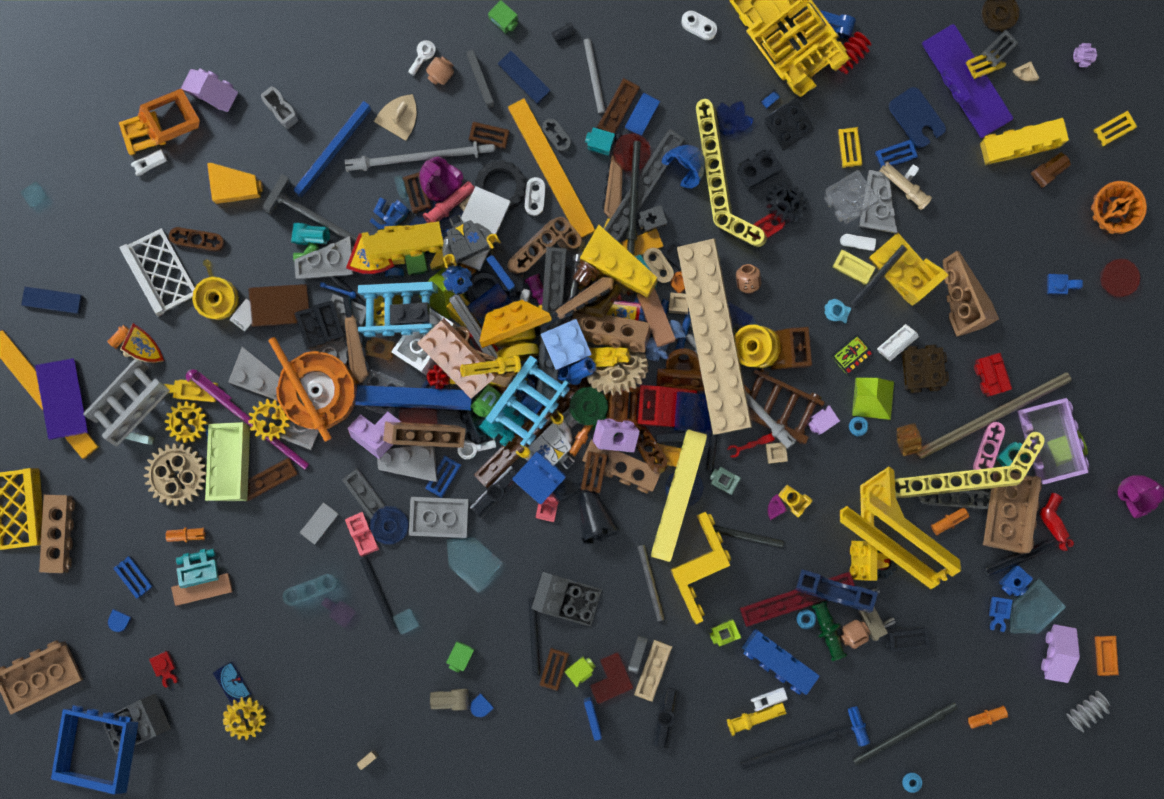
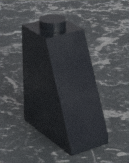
M492 244L494 248H490V254L495 257L515 284V289L509 292L500 280L504 293H508L507 296L519 297V294H522L524 289L525 272L513 274L509 271L507 264L510 258L523 246ZM523 259L518 261L519 263L517 266L519 267V264L525 260Z

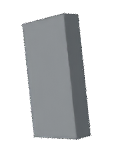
M323 502L300 531V534L316 545L338 517L339 513Z

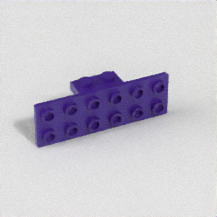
M954 24L922 42V46L941 74L944 84L949 87L953 98L959 103L980 138L987 136L1013 120V116L987 75L976 79L973 78L966 62L969 59L975 58ZM979 68V69H977V70H975V71H976V73H977V72L982 71L983 69H982V68Z

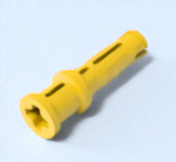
M518 355L504 359L498 357L495 361L461 364L460 372L462 377L494 372L498 374H504L509 371L520 372L521 362Z
M780 702L751 714L743 713L740 717L732 720L726 719L731 735L734 736L739 731L751 730L752 726L785 715L786 711L783 703Z

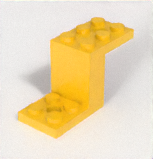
M706 512L698 514L697 518L712 551L670 569L695 624L702 622V616L705 614L701 605H696L694 598L697 596L691 586L688 587V584L730 566L729 561H731L728 551L723 550L721 546L723 540L720 533L714 531L713 525H715L712 515H707Z

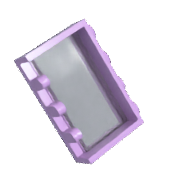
M1067 398L1017 411L1025 440L1032 432L1041 433L1044 437V445L1032 464L1035 475L1041 477L1042 485L1088 473L1089 462L1083 455L1084 445L1082 440L1078 438V424L1076 420H1073V406ZM1034 438V440H1031L1032 444L1029 447L1031 451L1033 450L1034 446L1038 444V439Z

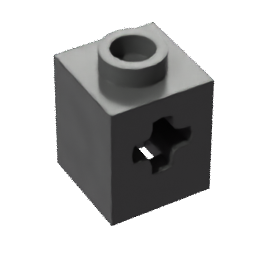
M660 205L640 212L637 223L640 230L644 229L646 233L666 226L667 220ZM649 216L656 218L654 224L647 222Z

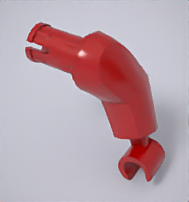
M1051 493L1046 506L1040 509V517L1055 539L1060 541L1059 548L1062 551H1068L1065 544L1067 543L1069 547H1073L1074 542L1071 539H1067L1069 534L1056 513L1063 497L1056 493Z

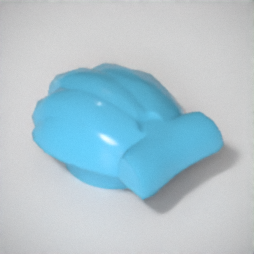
M838 299L829 300L828 304L824 306L825 315L829 320L847 322L851 307L845 306Z

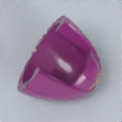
M432 157L421 167L419 174L420 184L429 199L438 202L439 200L445 201L461 187L463 173L456 167L448 164L444 158Z
M1142 475L1127 477L1121 482L1117 491L1119 498L1126 501L1127 507L1134 518H1139L1142 515H1147L1148 512H1152L1164 499V487L1155 480Z

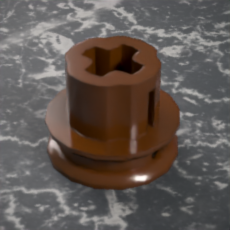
M580 260V264L576 265L578 271L573 276V280L586 288L591 280H597L596 276L601 273L587 262Z

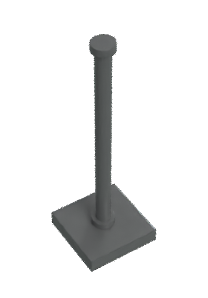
M281 174L263 205L265 212L273 215L278 204L283 202L320 225L329 228V230L343 238L351 236V241L355 244L357 240L355 235L287 197L285 192L291 182L287 176Z

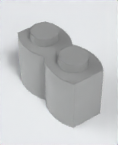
M271 86L261 94L263 102L274 113L282 126L289 129L299 121L294 109L285 101L276 88Z

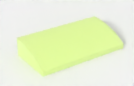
M246 423L208 424L206 501H247L250 426Z

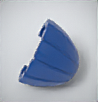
M681 145L668 151L662 158V164L669 165L676 157L678 162L689 170L681 181L680 186L684 188L696 187L703 177L705 158L702 151L692 145Z

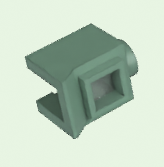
M719 467L718 470H713L709 479L712 480L711 485L732 495L741 478Z

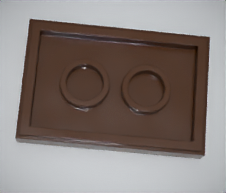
M306 284L248 288L252 327L297 324L294 313L309 308Z

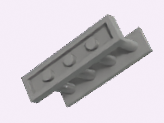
M136 359L83 413L84 416L93 422H101L107 429L102 434L103 438L116 447L170 391L167 386L156 378L151 381L144 373L149 367ZM138 379L147 387L140 395L131 387ZM125 393L133 400V403L126 410L118 402ZM111 407L120 415L113 424L105 416Z

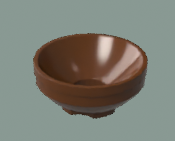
M686 348L677 349L667 357L666 368L699 372L698 354ZM682 354H686L689 356V358L687 360H681L679 359V356Z

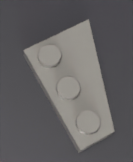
M868 171L859 227L896 234L897 227L892 206L890 181L882 172Z
M351 236L294 259L296 279L354 275V271L346 269L352 253Z
M242 347L228 382L277 400L276 387H278L280 377Z
M410 446L389 449L380 459L377 458L378 470L438 482L434 446Z

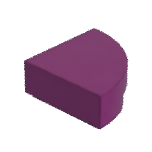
M778 494L773 496L768 504L767 512L770 520L787 511Z

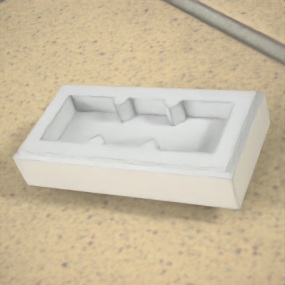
M905 324L879 346L877 350L886 359L891 361L919 336L917 332Z

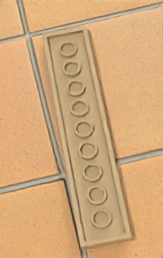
M713 238L677 247L713 435L751 428L752 423L716 240Z

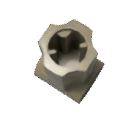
M468 689L431 692V709H469Z

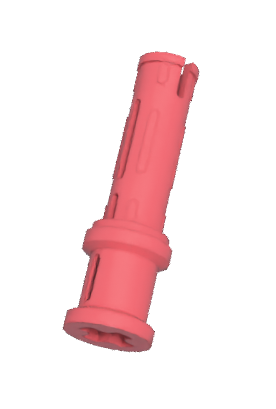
M467 181L445 201L436 203L430 212L424 213V219L427 223L438 222L443 217L447 218L449 212L473 193L474 186Z

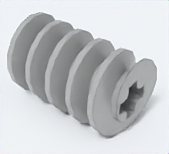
M1096 691L1095 696H1089V701L1083 700V706L1080 704L1076 706L1077 711L1071 709V715L1067 713L1066 715L1078 730L1085 732L1083 725L1090 728V720L1097 723L1095 716L1103 719L1102 711L1109 714L1108 707L1110 704L1099 691Z

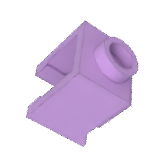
M828 405L825 407V410L822 409L811 417L812 420L808 426L813 433L817 432L820 435L840 422V420Z

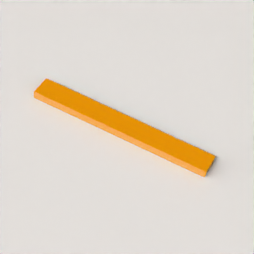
M523 98L508 106V110L569 223L580 234L581 239L595 232L589 217L526 100Z
M1 330L0 359L43 410L36 369L6 332ZM88 433L65 437L82 459H85L99 447Z

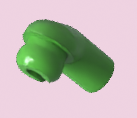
M309 243L304 253H293V261L319 250L318 244Z

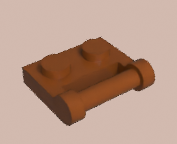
M630 387V392L623 390L621 395L618 391L614 395L609 391L607 419H613L616 422L631 421L637 426V406L640 387H636V389ZM629 393H631L629 419H627Z

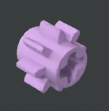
M1082 43V45H1079V48L1074 50V62H1079V67L1091 66V63H1094L1096 60V48H1091V43Z

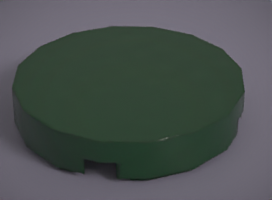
M592 387L576 391L569 404L572 417L578 423L586 426L597 424L598 420H602L606 416L608 410V403L604 394Z

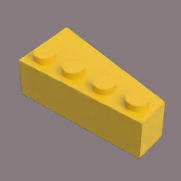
M1060 118L1034 126H1026L1016 131L1014 129L1008 130L998 136L996 134L987 135L980 143L985 165L1058 149L1069 138L1064 119Z
M439 221L412 226L413 229L410 230L409 227H398L393 230L394 232L378 230L377 233L370 236L368 232L361 233L369 263L373 262L374 265L384 263L386 259L392 258V261L403 259V256L406 255L416 257L422 255V252L430 251V253L441 251V248H443V238Z
M600 225L597 226L580 260L587 262L603 275L613 278L618 283L649 298L657 283V276Z

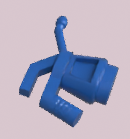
M379 198L373 212L383 219L386 224L380 225L373 218L370 222L378 229H384V226H398L408 217V213L411 210L396 200L395 203L391 204L386 215H384L382 210L387 200Z

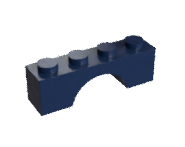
M803 569L800 572L795 589L802 593L868 613L873 611L878 592L859 586L839 583Z

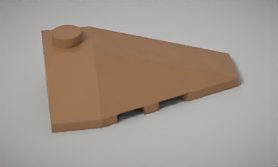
M956 251L943 260V268L948 274L945 278L949 292L947 302H950L951 308L949 319L956 336L959 337L983 329L997 321L999 318L991 300L961 253Z

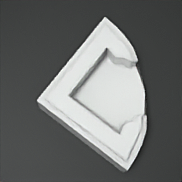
M913 164L904 177L911 181L919 168Z

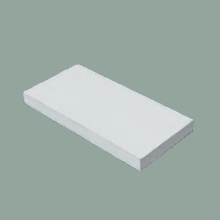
M475 186L461 219L463 223L472 220L473 223H479L493 234H497L511 201ZM489 250L462 262V264L480 271Z

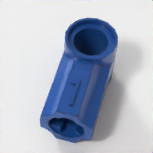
M821 10V13L839 37L849 39L852 36L856 23L854 17L844 14L839 16Z
M586 357L571 365L559 368L558 379L561 381L566 380L572 385H578L582 378L596 371V364L592 358Z

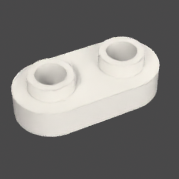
M687 11L682 16L681 23L685 30L703 40H711L715 37L717 26L710 19L695 11ZM692 17L695 21L689 22L688 18ZM708 26L711 28V31L707 32L704 28Z
M534 177L526 184L525 210L531 216H538L544 209L545 183L542 179ZM537 185L539 190L533 191L532 187ZM537 204L538 208L536 210H532L531 205Z

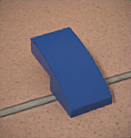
M643 93L625 128L642 136L660 101Z

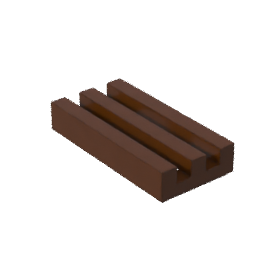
M473 122L468 140L471 142L477 141V143L484 145L494 144L497 148L506 150L510 130ZM477 127L489 131L502 133L505 135L504 137L494 134H489L475 130V128ZM474 135H478V136H482V137H487V138H491V139L503 141V143H498V142H494V141H490V140H486V139H481V138H477V137H473V136H474Z
M420 172L403 177L413 214L425 211V209H432L430 200L423 189L422 192L426 204L423 205L415 179L419 178ZM408 180H412L419 207L415 206Z
M588 451L581 486L582 490L586 489L600 493L607 454ZM595 456L590 485H586L591 457ZM599 457H601L603 459L599 474L597 487H594Z
M554 648L550 649L540 686L558 691L569 653ZM553 653H555L557 656L547 684L544 683ZM560 656H564L559 676L554 686L552 682Z

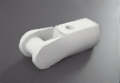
M161 149L131 163V166L135 168L136 176H139L168 160ZM146 162L147 166L143 168L141 164Z
M845 234L840 238V243L847 247L874 251L876 239Z
M782 687L750 700L755 705L754 711H759L788 699ZM766 697L768 703L762 705L761 699Z

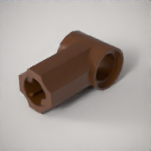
M1060 152L1030 174L1040 187L1043 188L1054 180L1055 176L1071 165L1070 159L1066 154Z

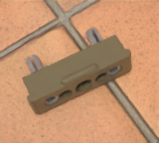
M875 587V588H873V589H871V590H872V591H876V590H878L879 588H878V587ZM875 607L871 613L857 609L862 621L869 628L873 641H877L879 637L887 634L885 628L896 623V621H893L895 620L893 617L882 622Z

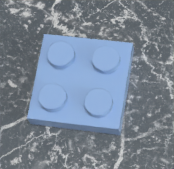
M577 319L541 333V337L556 370L592 355Z

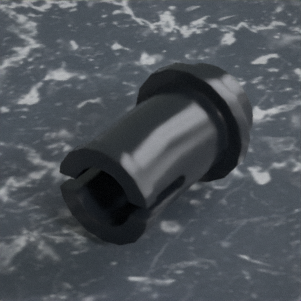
M566 22V25L551 32L556 43L570 35L574 36L573 33L576 30L571 22Z

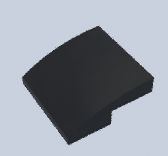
M332 300L294 313L306 350L344 337Z

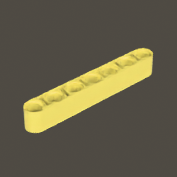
M687 430L651 557L668 562L672 559L705 446L706 434Z

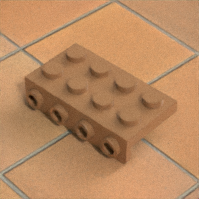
M1010 472L1012 479L1019 480L1021 478L1019 473ZM993 473L992 481L999 482L1001 480L1000 475ZM1026 475L1018 485L991 488L983 545L1021 554L1030 553L1034 546L1033 534L1037 526L1036 513L1039 509L1038 498L1042 489L1041 477Z
M56 640L47 645L48 648L43 651L37 649L29 653L30 657L25 660L21 657L12 662L13 665L8 668L5 666L0 667V693L10 714H14L83 680L66 641L59 643Z

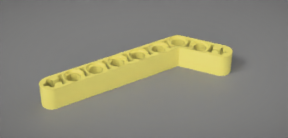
M702 99L696 105L702 151L705 158V170L714 223L721 230L755 247H761L767 240L764 231L732 215L716 109L710 100ZM705 106H708V107H709V108L707 109V115H708L710 118H707V117H706V114L703 112V110H705ZM713 124V129L705 132V126ZM711 142H715V149L708 150V144ZM713 161H719V166L716 169L710 168ZM721 179V186L715 188L713 186L714 181ZM719 198H725V203L722 206L716 205V201ZM722 216H727V223L724 225H720V218ZM743 224L745 226L744 231L736 233V227ZM751 232L755 235L759 234L761 236V239H756L755 241V239L752 236H750L749 233Z
M1038 432L1030 433L1011 466L895 479V485L899 484V487H905V483H908L909 492H906V488L900 489V493H896V498L1018 485L1023 481L1043 447L1044 437ZM1034 438L1038 439V444H1036L1033 450L1031 451L1029 449L1030 445L1032 444L1031 440H1034ZM1020 455H1028L1030 462H1021ZM1010 472H1019L1021 478L1019 480L1012 479ZM997 473L1000 475L1001 480L993 482L990 475ZM973 475H977L981 478V483L973 484L970 478ZM952 478H959L962 484L958 487L951 484ZM939 480L942 483V487L935 489L931 486V482ZM914 482H919L923 488L920 491H915L911 485Z

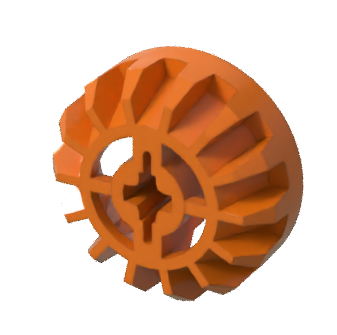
M1125 181L1111 182L1101 188L1094 196V202L1091 206V210L1094 212V221L1097 220L1100 224L1099 227L1108 230L1111 234H1124L1136 228L1143 221L1147 209L1146 200L1141 190ZM1111 197H1119L1113 202L1110 200ZM1107 201L1109 204L1107 212L1103 214V205ZM1124 204L1122 207H1120L1118 211L1112 213V211H1114L1117 206ZM1128 212L1127 217L1124 218L1122 215ZM1111 217L1120 218L1122 222L1115 223L1108 219Z

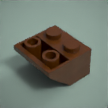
M809 327L774 331L780 339L781 352L778 359L771 365V370L807 368L812 365Z

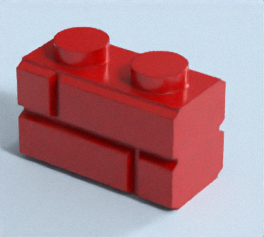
M1001 353L976 360L974 369L977 376L980 375L982 383H980V388L983 394L986 393V396L989 397L1012 390Z

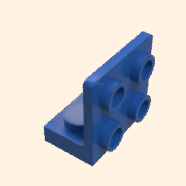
M537 450L513 477V481L539 504H542L566 478V475Z

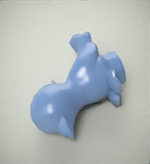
M668 321L675 339L686 337L678 321ZM649 338L645 351L646 358L656 362L659 361V358L667 360L668 354L666 350L669 344L657 348L654 338Z

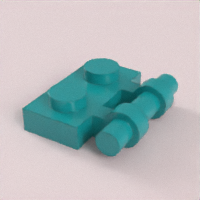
M506 406L503 410L504 415L522 427L526 416L522 413L515 416L513 415L515 408ZM485 418L479 426L480 430L493 439L498 434L503 436L500 440L503 446H506L515 437V432L511 429H504V424L501 422L492 424Z
M205 548L197 553H185L181 557H176L177 565L184 564V567L177 568L178 582L181 589L219 580L217 562L215 560L208 561L209 557L216 556L214 549L207 550ZM201 560V563L192 565L193 561Z

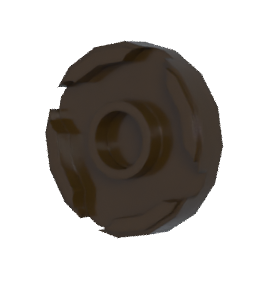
M987 0L981 9V18L988 29L995 32H1004L1005 30H1010L1016 24L1020 9L1015 0Z

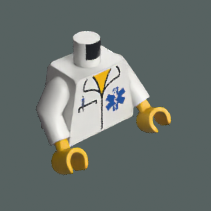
M557 410L559 416L556 419L550 415L553 423L529 447L521 445L524 447L523 453L516 451V454L529 461L538 450L554 465L560 462L568 469L575 462L567 454L572 448L573 438L571 429L563 419L564 417L560 411Z

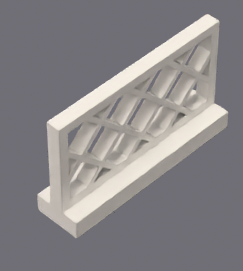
M162 228L129 245L125 244L119 247L157 317L193 297L195 288ZM161 235L164 240L162 247L151 245L154 237ZM138 245L147 247L144 256L136 254L133 248ZM150 248L160 250L157 260L147 257ZM163 252L172 255L170 264L160 261ZM146 260L156 263L153 272L144 269ZM159 264L169 267L167 276L156 274ZM172 268L181 271L180 280L169 277ZM155 277L165 279L162 289L154 287L153 281ZM168 280L178 283L175 293L165 290ZM181 284L189 286L192 293L186 296L178 294ZM164 293L174 296L173 302L166 306L162 302Z

